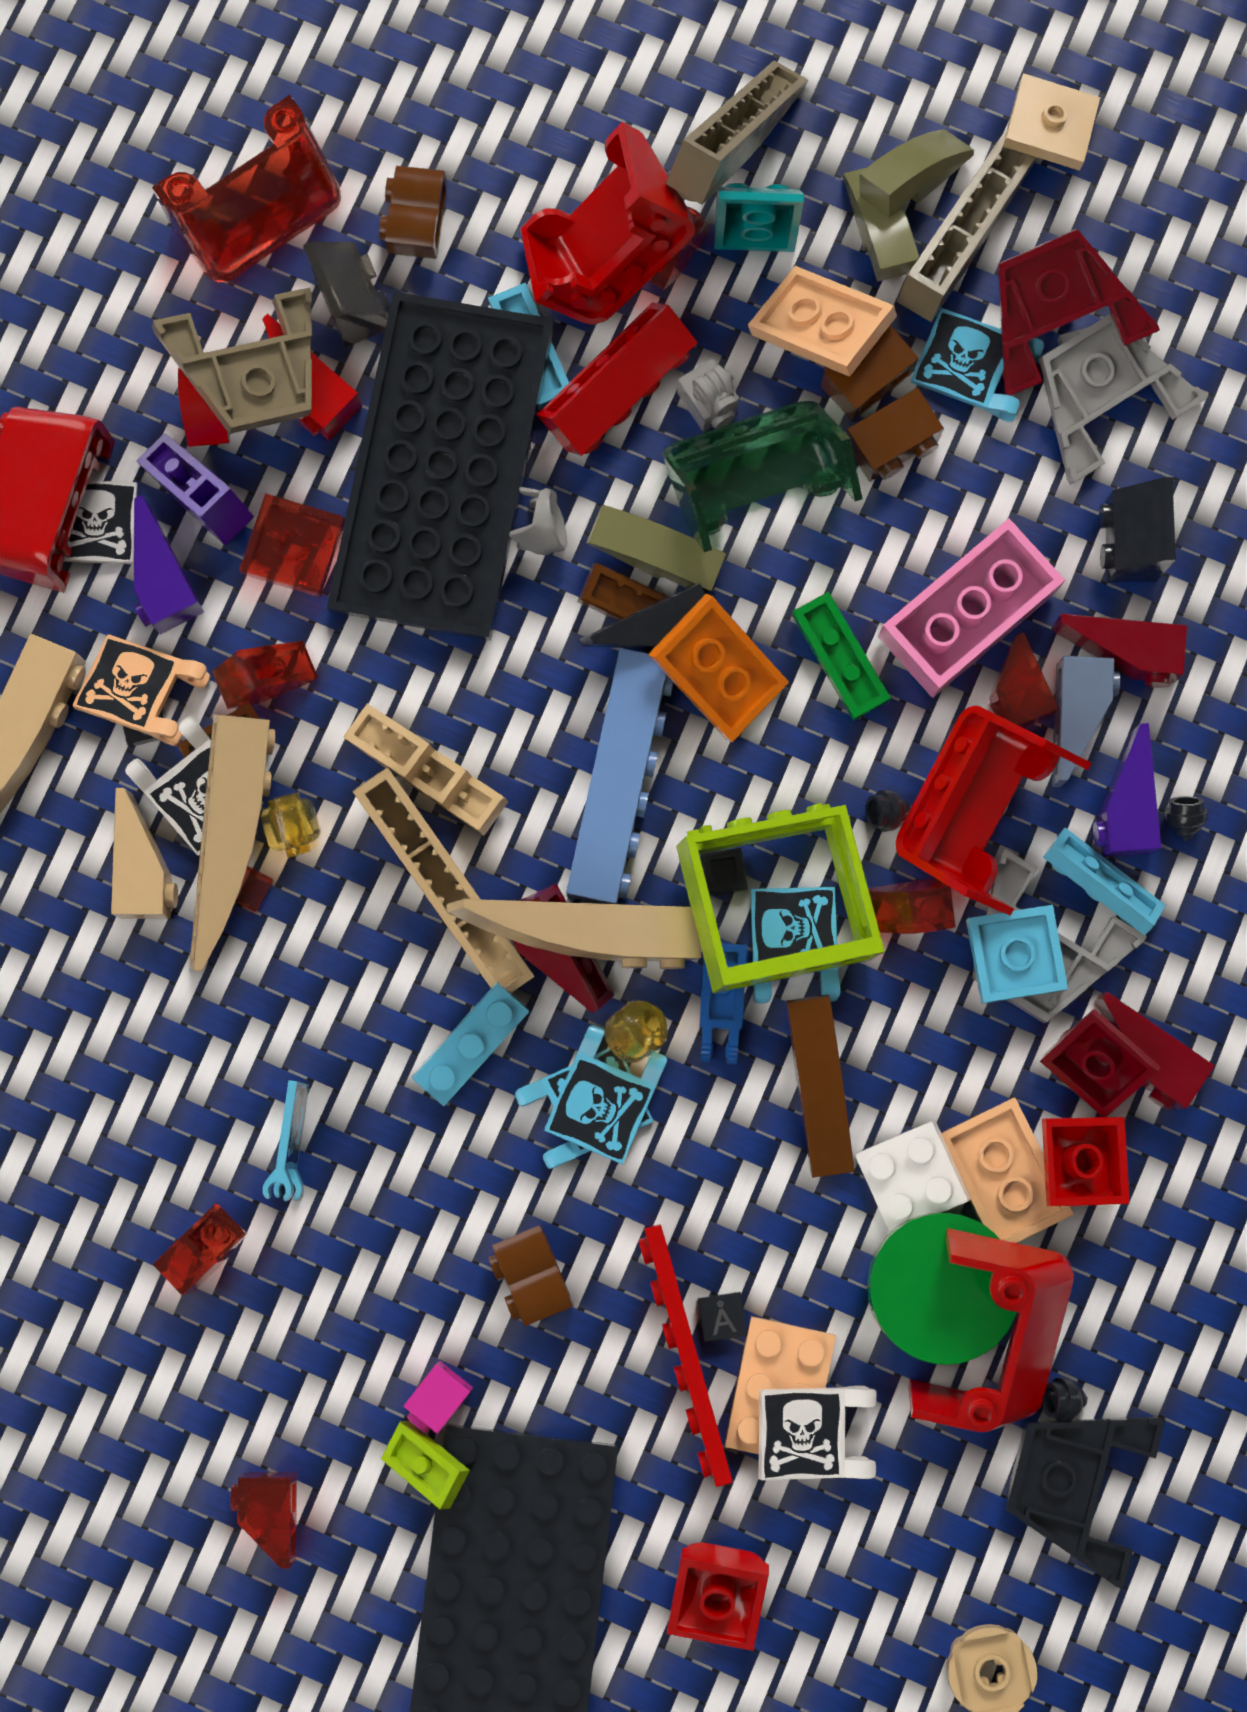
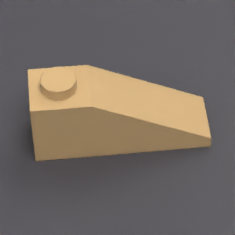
M116 788L111 914L120 919H171V908H176L178 904V886L176 883H172V876L134 795L125 788Z

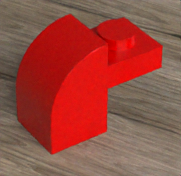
M178 368L179 403L188 447L230 443V434L183 371Z

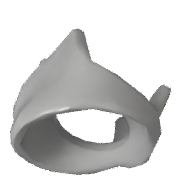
M520 487V493L536 498L529 501V507L535 508L533 523L509 533L510 538L518 542L516 545L517 549L531 551L539 555L564 551L567 547V536L564 519L557 505L556 492L547 488L538 491Z

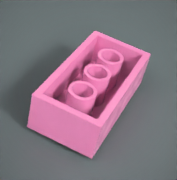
M1008 518L882 626L878 638L927 693L934 698L1051 598L1062 586L1065 579Z

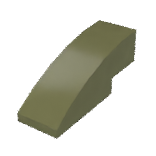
M945 129L928 132L912 138L895 147L859 173L860 196L890 217L910 199L917 203L922 201L974 156V149Z
M862 168L844 173L843 179L864 251L868 250L877 282L906 275L919 259V254L904 209L901 207L889 217L860 196L859 173L866 169Z
M606 505L601 506L586 544L657 579L664 577L685 588L700 583L704 593L712 591L726 553L681 532Z

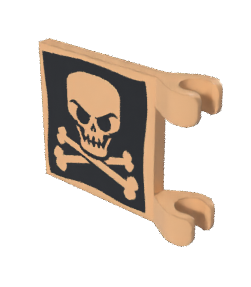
M108 634L72 706L74 709L151 735L171 746H177L183 736L179 731V725L173 720L159 718L158 716L177 677L195 687L203 689L210 680V674L206 672L207 668L203 663L193 660H182Z

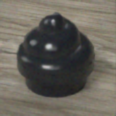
M891 790L877 791L875 795L868 797L865 805V813L869 825L874 829L879 828L883 832L896 830L901 822L905 820L907 813L911 809L907 801Z
M1181 796L1171 798L1169 800V807L1165 809V822L1173 828L1175 834L1182 837L1183 841H1189L1193 834L1201 830L1202 825L1208 820V810L1204 808V800L1198 797Z
M1058 1377L1052 1382L1047 1383L1042 1408L1049 1418H1055L1059 1422H1070L1087 1405L1088 1397L1072 1379Z

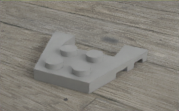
M1111 314L1038 359L1066 477L1070 485L1105 464V461L1084 429V425L1148 384L1152 386L1172 420L1208 398L1205 392L1198 386L1194 388L1181 377L1182 373L1171 363L1167 365L1150 350L1151 346L1143 339L1126 346L1122 345Z
M1004 849L998 859V871L992 886L991 895L1013 907V911L1021 910L1016 907V903L1038 868ZM987 907L986 915L1002 913ZM1115 916L1110 918L1090 952L1058 933L1068 990L1009 999L1007 1001L1042 1023H1047L1132 950L1141 945L1147 936H1144ZM974 967L971 978L977 981Z

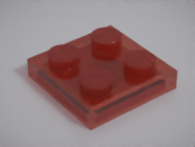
M265 493L239 569L241 574L320 598L344 528V516Z

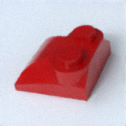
M1125 1117L1042 1119L1046 1207L1130 1204Z
M704 1542L693 1543L682 1548L667 1634L753 1651L769 1577V1564L753 1552Z

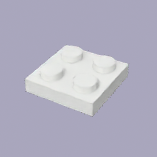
M935 1119L855 1154L889 1232L908 1219L929 1213H942L971 1199Z

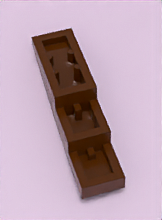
M829 994L786 1000L795 1075L799 1088L802 1121L806 1134L812 1178L855 1172L843 1079Z

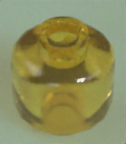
M299 792L268 800V808L261 812L260 819L269 847L275 851L285 850L287 857L311 851L310 842L315 841L321 835V828L312 801L307 798H300Z
M635 1000L626 1004L609 1017L605 1023V1039L610 1050L618 1058L625 1062L637 1063L662 1048L667 1041V1021L663 1012L658 1007L647 1001Z

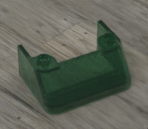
M800 401L723 426L717 430L714 429L675 442L663 450L666 469L687 527L704 552L712 550L709 535L719 532L728 521L727 510L802 486L805 491L814 493L818 497L832 495L838 488L842 487L855 502L863 499L851 440L825 410L814 401Z

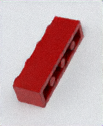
M652 302L568 383L537 416L566 451L580 456L588 454L602 443V436L612 426L621 424L632 413L631 407L641 398L651 395L659 388L661 384L660 379L670 369H676L686 362L690 355L688 352L698 342L669 305Z

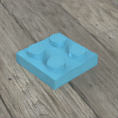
M1053 905L1016 910L1012 912L1011 916L997 913L972 917L966 920L981 1004L1068 990Z

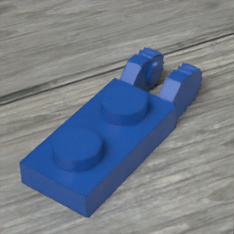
M722 943L727 967L746 964L747 945ZM704 956L699 1028H702L700 1062H710V1058L713 1056L712 1029L729 1030L728 1043L725 1048L727 1064H737L739 1030H742L745 987L713 994Z

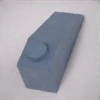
M1063 656L1056 664L1053 743L1079 757L1082 756L1109 708L1113 696H1118L1120 673L1119 671H1114V658ZM1060 757L1052 771V787H1061L1067 782L1076 764Z

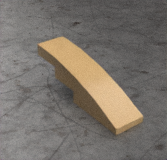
M368 703L343 736L348 742L385 768L388 767L397 777L482 835L486 834L508 803L504 796L474 778L466 769L436 751L428 742Z

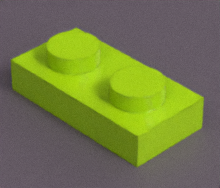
M410 1421L399 1422L381 1457L382 1461L439 1509L451 1508L470 1471Z

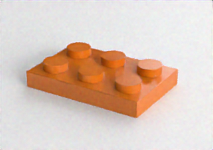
M705 594L648 654L723 737L731 742L747 728L789 683L716 599L708 594Z

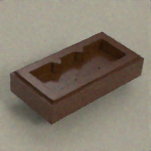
M594 563L577 602L618 621L668 596L599 563Z

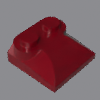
M1095 1009L1089 1012L1073 1028L1066 1030L1040 1060L1046 1068L1102 1117H1108L1160 1069V1066Z

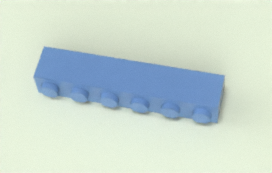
M623 648L619 650L566 890L567 898L594 904H617L618 898L627 899L631 875L624 873L627 857L634 859L636 857L640 834L634 833L633 829L636 816L644 818L649 793L642 792L645 776L653 777L658 756L657 752L651 751L653 737H662L667 712L659 711L663 695L671 696L674 683L646 653Z

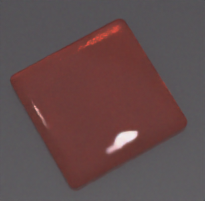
M247 866L235 902L253 912H257L273 883V879Z

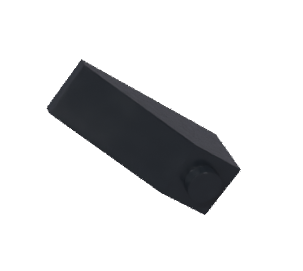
M700 583L686 587L581 638L580 642L583 647L654 649L700 601L705 593Z

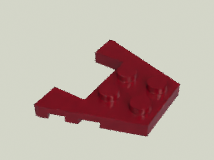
M1074 229L997 264L1004 391L1006 395L1011 396L1043 382L1029 348V340L1108 306L1124 346L1160 331L1155 320L1149 316L1134 295L1117 278L1112 269L1078 229Z

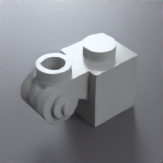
M713 358L678 379L677 393L703 433L712 427L715 430H719L731 423L736 418L735 413L738 412L740 399L733 389L731 373L717 365Z

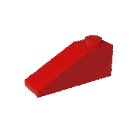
M267 313L262 318L269 339L284 336L280 324ZM310 351V359H312L311 412L309 416L297 418V420L313 436L321 433L330 441L360 410L362 403L358 392Z

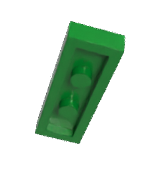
M829 591L792 611L791 615L853 721L890 701L891 697Z

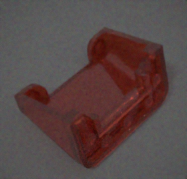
M291 95L273 105L264 117V128L273 144L206 190L192 174L186 172L171 174L152 187L171 228L205 275L213 281L228 282L236 278L332 213L339 206L341 190L338 181L302 110Z

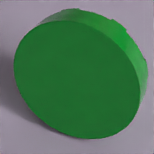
M929 1213L904 1221L893 1229L880 1243L869 1266L867 1280L868 1300L876 1323L886 1337L898 1348L925 1362L943 1365L960 1364L976 1359L995 1347L1009 1330L1016 1312L1005 1310L993 1301L989 1288L992 1272L949 1263L945 1239L947 1228L995 1239L1000 1238L988 1227L969 1217L951 1213Z

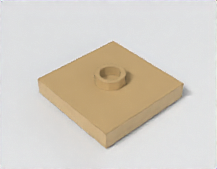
M1023 73L1002 147L1080 171L1087 153L1100 97Z

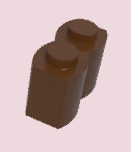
M396 165L394 178H387L385 201L391 204L388 216H381L379 238L385 241L388 254L437 258L447 195L445 171Z
M542 1225L492 1245L495 1254L488 1256L497 1281L505 1278L511 1295L504 1298L513 1321L521 1319L526 1327L574 1306Z

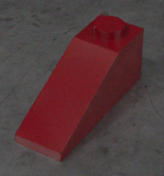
M1060 614L1054 622L1053 632L1097 658H1114V668L1131 679L1145 680V686L1153 688L1170 687L1171 683H1175L1184 675L1187 625Z
M557 883L518 900L567 903ZM513 941L521 955L591 1013L599 1010L615 995L596 959L564 955Z
M1109 992L1099 994L1094 1003L1101 1015L1160 1066L1159 1071L1142 1085L1151 1091L1148 1096L1149 1099L1168 1111H1171L1173 1107L1175 1109H1186L1215 1065Z

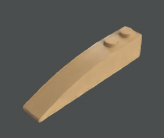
M31 633L0 698V813L32 771L55 728H60L63 725L69 710V706L66 705L73 690L79 689L86 674V668L84 667L86 661L77 652Z
M213 715L189 967L194 971H202L224 930L247 869L254 845L262 796L268 797L271 787V772L265 771L266 754L272 755L275 746V729H269L270 720Z
M386 767L352 792L490 988L498 981L512 993L535 976L509 939L485 931L447 913L448 903L462 899H481L389 768Z
M462 899L447 904L448 914L490 933L527 946L564 955L622 961V968H647V961H655L660 963V969H684L685 961L701 958V944L691 907Z

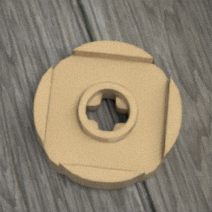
M994 1624L979 1625L967 1630L951 1644L946 1665L947 1679L954 1696L966 1709L972 1712H1019L1024 1706L1023 1703L1029 1698L1031 1691L1033 1693L1036 1686L1037 1666L1031 1650L1013 1630ZM988 1660H993L996 1665L1003 1666V1672L997 1674V1682L989 1683L986 1676H980V1669L985 1667V1662Z

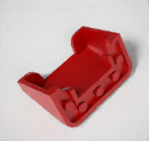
M621 122L608 136L604 147L608 160L618 166L571 214L554 208H546L534 214L520 228L535 302L586 324H599L611 318L691 240L695 232L692 215L688 207L677 193V190L666 185L668 174L644 134L624 122Z
M16 406L9 413L5 412L1 416L0 575L58 592H65L70 573L61 568L64 556L70 557L72 551L67 543L91 472L99 471L100 463L96 458L101 457L109 460L115 444V439L102 421L83 415Z

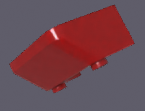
M970 706L958 717L896 837V851L900 857L963 896L1011 916L1014 908L988 893L996 879L998 866L996 859L985 852L984 849L1023 776L1032 781L1045 779L1052 773L1060 757L1086 770H1089L1092 763L980 706Z
M947 1228L945 1239L949 1263L992 1272L989 1288L993 1301L1005 1310L1016 1312L997 1390L977 1387L969 1391H963L910 1379L908 1391L911 1417L975 1432H988L1035 1414L1041 1407L1073 1286L1074 1275L1069 1260L1061 1253Z

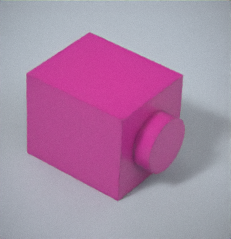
M439 1361L405 1403L404 1407L410 1411L407 1418L421 1431L427 1433L432 1429L438 1434L473 1387Z

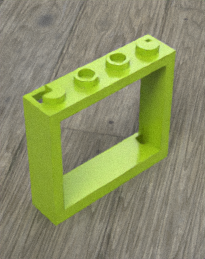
M822 803L807 807L806 813L792 815L791 810H782L767 815V820L755 823H752L750 817L740 818L727 823V828L712 831L711 825H705L697 830L687 831V836L676 846L713 994L869 961L885 952L846 805L830 808V804L822 805ZM825 830L854 941L727 967L699 854Z

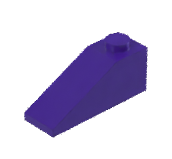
M166 433L136 460L158 484L224 545L254 518L230 487Z
M140 495L134 498V591L140 601L134 604V608L144 626L147 627L152 624L161 635L204 613V610L150 505Z
M1142 723L1131 732L1099 812L1098 822L1093 824L1094 843L1096 847H1101L1103 857L1153 854L1161 849L1149 723Z

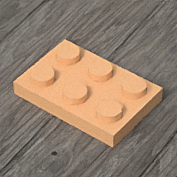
M794 266L750 321L748 327L752 336L850 377L897 317V314L892 304Z
M1011 1098L941 1133L971 1198L969 1202L979 1222L993 1231L1001 1240L1018 1243L1074 1215L1070 1206L1046 1207L1044 1154L1016 1098Z
M750 1316L724 1446L759 1454L760 1389L826 1388L836 1335Z

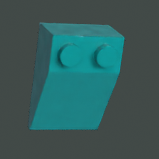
M730 183L725 187L721 186L717 190L714 249L795 252L804 194L799 189H790L782 184H773L766 188H750L743 183Z

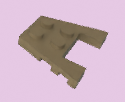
M310 287L274 295L272 303L284 336L206 353L203 352L190 313L153 320L152 329L154 334L229 434L310 415L312 400V359H310L312 292Z

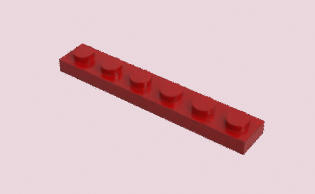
M657 1224L644 1228L646 1237L638 1239L645 1265L654 1262L658 1279L650 1281L656 1306L665 1305L670 1322L663 1323L662 1327L668 1349L677 1347L682 1363L681 1365L674 1366L680 1392L689 1390L693 1407L685 1409L692 1435L699 1433L702 1435L705 1450L697 1452L704 1478L713 1476L716 1487L733 1483L662 1226Z

